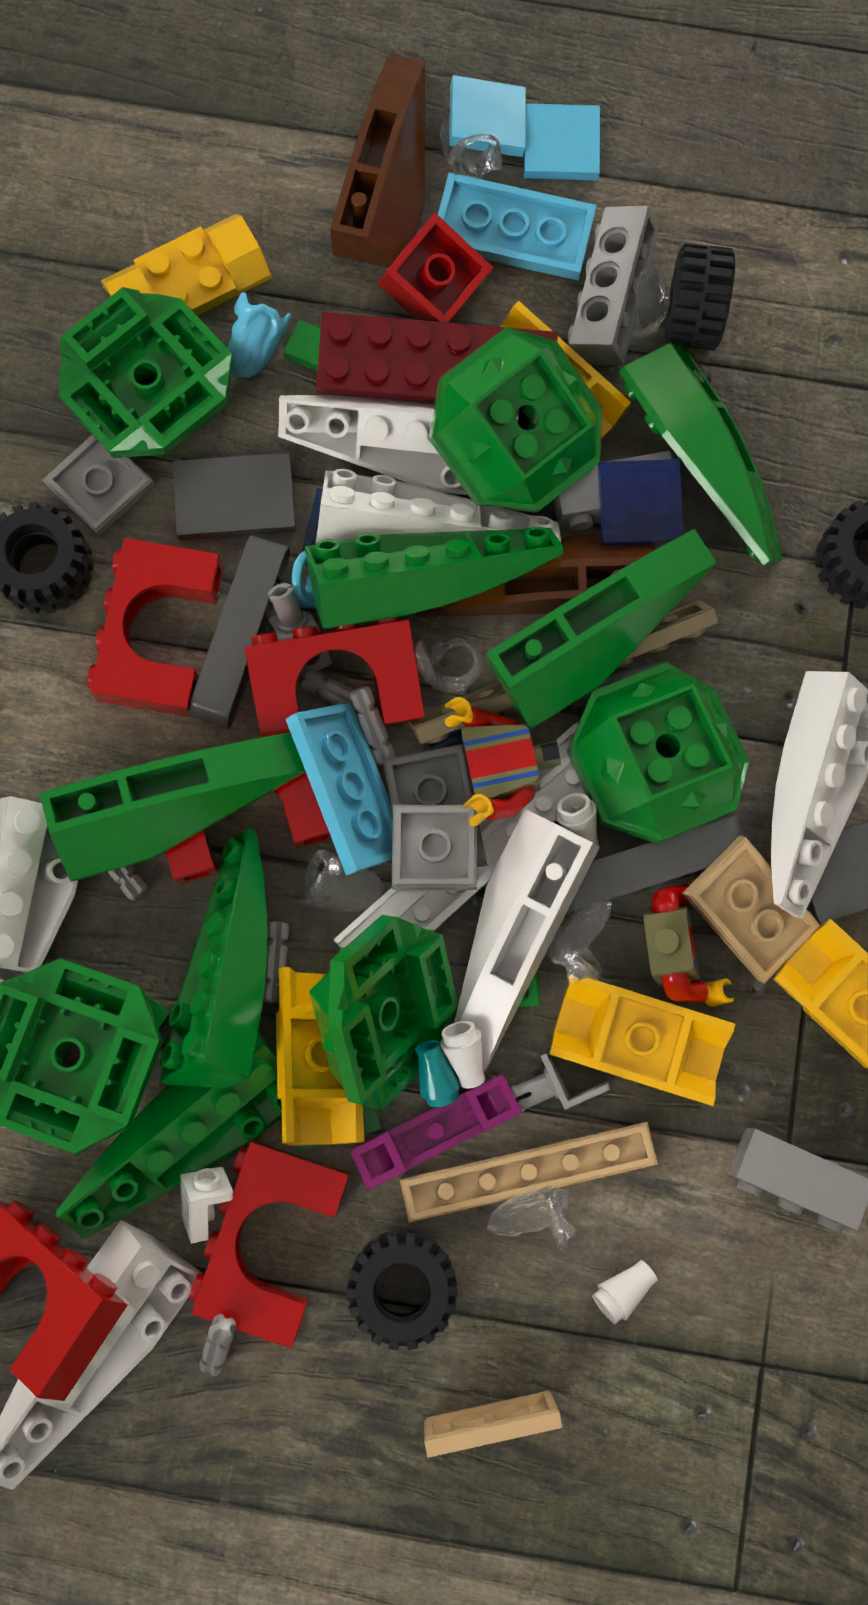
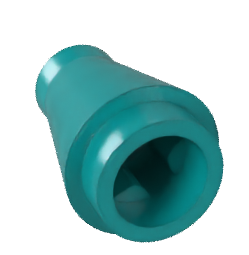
M428 1040L419 1044L416 1047V1053L418 1056L420 1096L431 1107H443L455 1102L460 1096L459 1088L461 1084L440 1046V1041Z

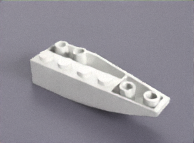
M287 395L279 397L278 437L413 485L444 493L468 495L428 439L435 403L341 395ZM519 410L516 413L517 424L519 419Z
M336 469L334 471H325L316 543L327 539L336 541L356 539L357 536L366 533L383 535L529 529L532 527L551 528L560 542L561 536L559 523L544 516H532L498 507L478 506L471 499L396 481L387 475L368 477L357 475L348 469Z
M805 672L783 747L776 781L772 816L771 869L773 899L775 905L795 918H803L868 773V689L850 672Z
M12 796L0 798V983L42 966L72 903L78 880L71 882L49 834L42 803Z
M527 809L524 810L487 882L454 1022L471 1021L474 1023L475 1028L481 1031L483 1072L487 1070L600 848L595 843Z
M120 1220L88 1265L87 1269L93 1274H101L116 1284L118 1289L115 1294L127 1303L128 1306L66 1400L37 1398L18 1379L0 1415V1486L13 1490L154 1348L188 1299L197 1274L202 1273L151 1234Z

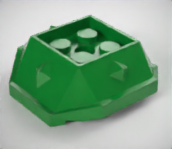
M122 287L61 335L60 353L62 356L59 375V397L63 404L112 458L166 455L227 406L234 362L232 353L181 298L140 293V290ZM156 378L150 385H141L145 379Z
M506 327L439 378L433 421L431 422L428 439L475 505L537 512L600 463L602 407L556 340ZM518 410H522L528 415L530 420L528 430L522 429L517 424L516 413Z
M667 662L592 691L567 749V754L586 795L596 804L599 824L656 844L665 842L736 811L750 763L716 689ZM660 742L668 745L672 751V758L661 756L656 749V743Z
M381 915L346 947H340V952L330 960V971L309 991L330 1071L344 1087L347 1101L381 1111L419 1073L416 1047L428 1040L441 1041V1033L445 1022L452 1020L458 1008L443 935L398 917Z
M62 958L37 967L21 976H15L1 982L0 1126L74 1154H80L132 1126L163 1044V1039L144 987ZM76 1044L80 1049V1058L74 1066L70 1067L66 1063L65 1054L71 1045Z

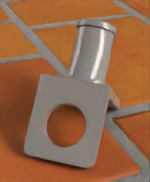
M282 583L269 590L268 597L276 612V615L270 617L269 620L278 639L293 637L292 629L317 626L309 609L300 608L291 584ZM329 652L319 653L315 661L305 664L297 679L305 677L310 669L319 671L330 666L332 660Z
M546 1052L541 1055L545 1065L544 1073L516 1086H511V1091L515 1098L528 1092L532 1093L518 1100L517 1103L522 1112L554 1096L556 1099L561 1100L566 1110L610 1090L611 1085L609 1081H606L570 1097L552 1055Z

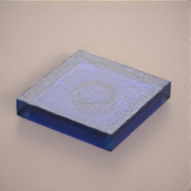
M680 459L599 462L598 484L601 545L666 543L683 535Z

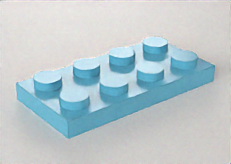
M449 172L438 216L485 260L579 281L596 205Z
M352 702L297 712L286 718L285 720L346 876L392 861L393 812L391 801Z

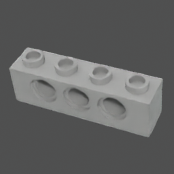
M649 206L605 207L601 223L596 226L595 246L592 257H589L587 260L584 288L577 297L575 322L568 331V345L590 365L624 366L659 231Z

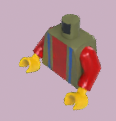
M455 697L446 703L444 707L453 709L457 715L447 717L445 724L453 728L463 722L464 726H466L461 728V734L474 795L462 807L463 809L473 808L478 813L470 818L468 822L471 826H477L485 819L513 818L534 799L535 793L540 790L538 769L561 765L557 741L532 745L527 725H520L514 719L471 707L466 699Z
M696 879L689 881L688 884L660 889L652 896L651 910H647L643 915L651 974L658 987L664 988L666 996L674 1001L705 1002L709 1007L733 1002L734 998H727L723 990L724 986L731 985L729 979L724 978L708 983L701 982L689 905L691 903L682 894Z

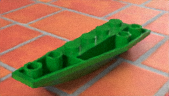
M669 343L621 368L618 372L626 382L623 388L627 395L635 403H640L647 413L644 417L647 425L654 433L662 435L724 514L728 524L746 542L745 547L749 555L757 563H762L764 566L775 565L782 561L774 518L761 477L747 444L727 407L684 346Z
M543 527L383 535L366 533L357 536L356 539L344 541L327 539L319 541L315 545L304 547L315 606L323 629L405 616L441 607L499 586L563 554V545L551 528Z
M693 529L602 580L486 652V663L531 730L598 688L717 562L696 530Z
M289 732L168 757L43 791L39 794L49 834L68 878L73 882L154 859L304 774L305 770L292 735Z
M251 828L246 829L235 838L229 839L222 850L220 869L177 1003L170 1012L169 1025L172 1027L169 1041L164 1047L160 1058V1065L163 1067L160 1083L178 1086L228 1088L250 1078L264 999L267 967V908L264 875L257 833Z
M258 1030L250 1078L228 1088L168 1085L134 1118L132 1126L123 1130L90 1167L57 1209V1218L83 1239H86L181 1185V1174L211 1168L239 1152L241 1147H247L251 1141L255 1140L282 1117L281 1099L277 1097V1051Z

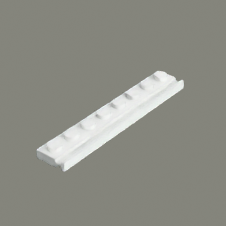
M578 722L556 740L561 765L538 769L540 790L535 793L534 799L513 818L485 819L479 824L487 865L477 867V890H393L390 888L333 939L339 947H346L381 915L398 917L424 929L435 931L487 884L525 809L555 823L557 821V806L562 798L573 793L586 795L567 754L568 746Z

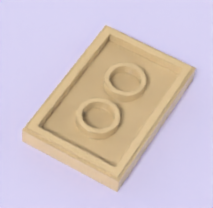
M738 836L682 893L751 974L764 984L821 926L807 909L801 919L793 917L774 904L771 866L744 836Z
M544 1391L426 1417L424 1420V1442L427 1458L563 1427L560 1412L552 1393Z

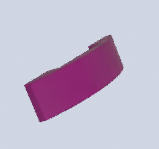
M501 1074L460 1094L455 1102L443 1107H434L351 1149L349 1152L367 1190H370L453 1146L521 1114L522 1111L504 1075Z

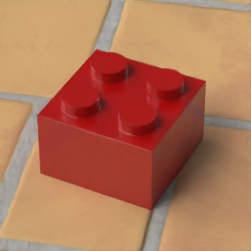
M434 212L386 270L377 285L416 320L449 322L493 269V266Z

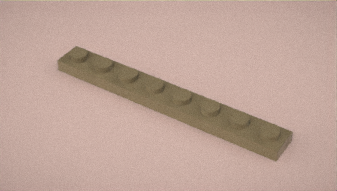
M697 600L672 610L619 667L632 663L633 657L643 653L663 651L670 646V642L680 638H694L706 632L707 627L718 623L715 608ZM499 681L460 696L466 699L471 707L493 713H509L517 710ZM448 702L424 711L425 717L408 720L411 730L420 744L440 742L449 736V732L466 727L463 722L453 728L446 726L445 719L450 715H457L453 709L444 707Z

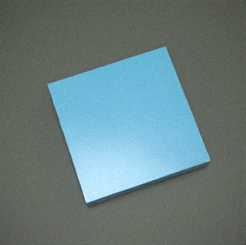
M453 75L450 84L449 146L523 157L526 148V87Z
M526 103L524 179L598 181L600 174V106Z

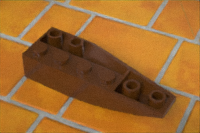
M393 54L388 55L370 99L330 228L333 255L386 268L391 266L417 234L425 206V62Z
M650 533L579 534L561 537L563 554L524 575L485 592L441 607L417 612L416 617L548 614L602 580L653 552L656 548Z

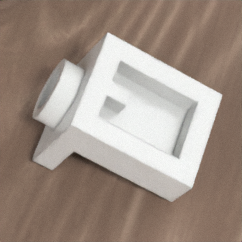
M223 1167L205 1168L180 1175L181 1217L191 1244L208 1240V1221H212L215 1218L213 1204L233 1199V1190Z

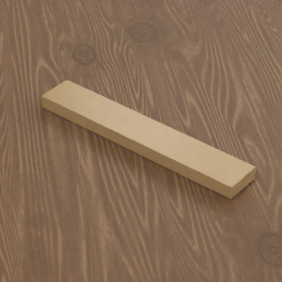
M641 1122L401 1178L400 1184L410 1223L658 1165L648 1122Z

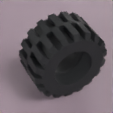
M693 243L683 244L677 255L665 324L667 344L673 343L688 348L715 351L725 331L734 285L736 260L732 248Z
M859 500L852 503L849 509L845 507L822 535L823 538L816 548V552L819 555L815 559V567L823 569L818 577L821 583L826 581L829 583L830 586L827 588V591L831 596L837 592L842 596L840 602L848 605L852 600L855 601V608L864 609L868 605V566L857 557L853 547V540H868V500L865 504Z
M29 502L28 509H23L21 504L13 506L14 513L8 516L5 512L1 513L0 592L8 601L10 600L17 608L23 610L26 607L30 613L39 614L40 608H43L47 614L55 613V606L60 604L65 609L71 606L69 599L73 596L79 600L84 594L80 587L82 584L89 586L92 579L87 571L93 570L94 562L90 557L92 554L90 546L70 516L63 510L59 513L55 506L46 504L44 509H42L38 502ZM40 544L58 546L56 558L46 570L36 574L20 573L21 560L28 550Z
M397 1230V1232L390 1234L386 1232L379 1235V1238L373 1242L371 1240L366 1244L353 1263L347 1286V1299H349L350 1303L349 1311L351 1317L356 1318L358 1329L363 1334L367 1332L372 1336V1342L379 1346L381 1342L389 1344V1349L398 1350L399 1346H408V1350L417 1349L419 1343L425 1341L428 1344L435 1340V1334L439 1331L443 1332L448 1326V1319L454 1314L456 1308V1296H458L457 1281L449 1256L446 1252L444 1253L440 1248V1244L434 1239L430 1240L424 1237L423 1233L417 1231L410 1233L406 1232V1230ZM408 1263L418 1267L426 1276L429 1287L428 1295L424 1304L417 1310L409 1313H396L387 1309L378 1299L376 1290L378 1278L383 1270L390 1265Z

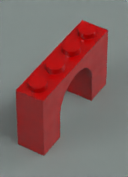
M124 538L121 551L117 550L114 554L112 570L116 576L113 588H108L105 594L104 610L107 612L105 626H100L97 631L96 649L99 650L96 665L92 664L89 668L87 686L91 688L90 692L98 702L190 717V702L199 678L196 670L148 661L137 655L132 650L130 643L131 626L141 609L161 598L174 597L217 604L224 570L223 563L217 553Z
M393 617L374 620V623L364 625L356 623L333 627L334 630L317 632L316 625L292 629L293 637L281 639L276 638V632L251 636L252 644L244 645L261 738L290 732L285 719L298 712L295 693L298 675L311 658L328 650H346L357 654L367 662L374 677L379 711L384 724L425 717L409 619Z
M306 771L304 774L273 791L283 803L297 849L332 839ZM207 829L166 851L173 880L179 885L218 874L219 872Z
M253 1140L248 1148H240L235 1160L233 1172L239 1173L233 1190V1199L220 1204L218 1214L225 1217L220 1231H212L208 1239L204 1257L210 1258L205 1275L198 1273L193 1283L189 1300L195 1301L191 1314L213 1321L215 1316L223 1314L226 1319L233 1318L235 1320L236 1330L292 1349L309 1298L272 1286L255 1277L247 1268L241 1254V1232L249 1215L256 1208L271 1202H288L335 1218L351 1172Z
M12 1200L10 1204L0 1201V1295L19 1271L34 1263L42 1271L47 1286V1302L41 1322L9 1370L37 1398L65 1401L128 1304L115 1294L118 1289L115 1283L101 1274H93L86 1268L89 1261L82 1254L71 1248L65 1249L59 1243L62 1237L55 1230L41 1223L38 1225L32 1219L35 1214L32 1209L17 1200Z

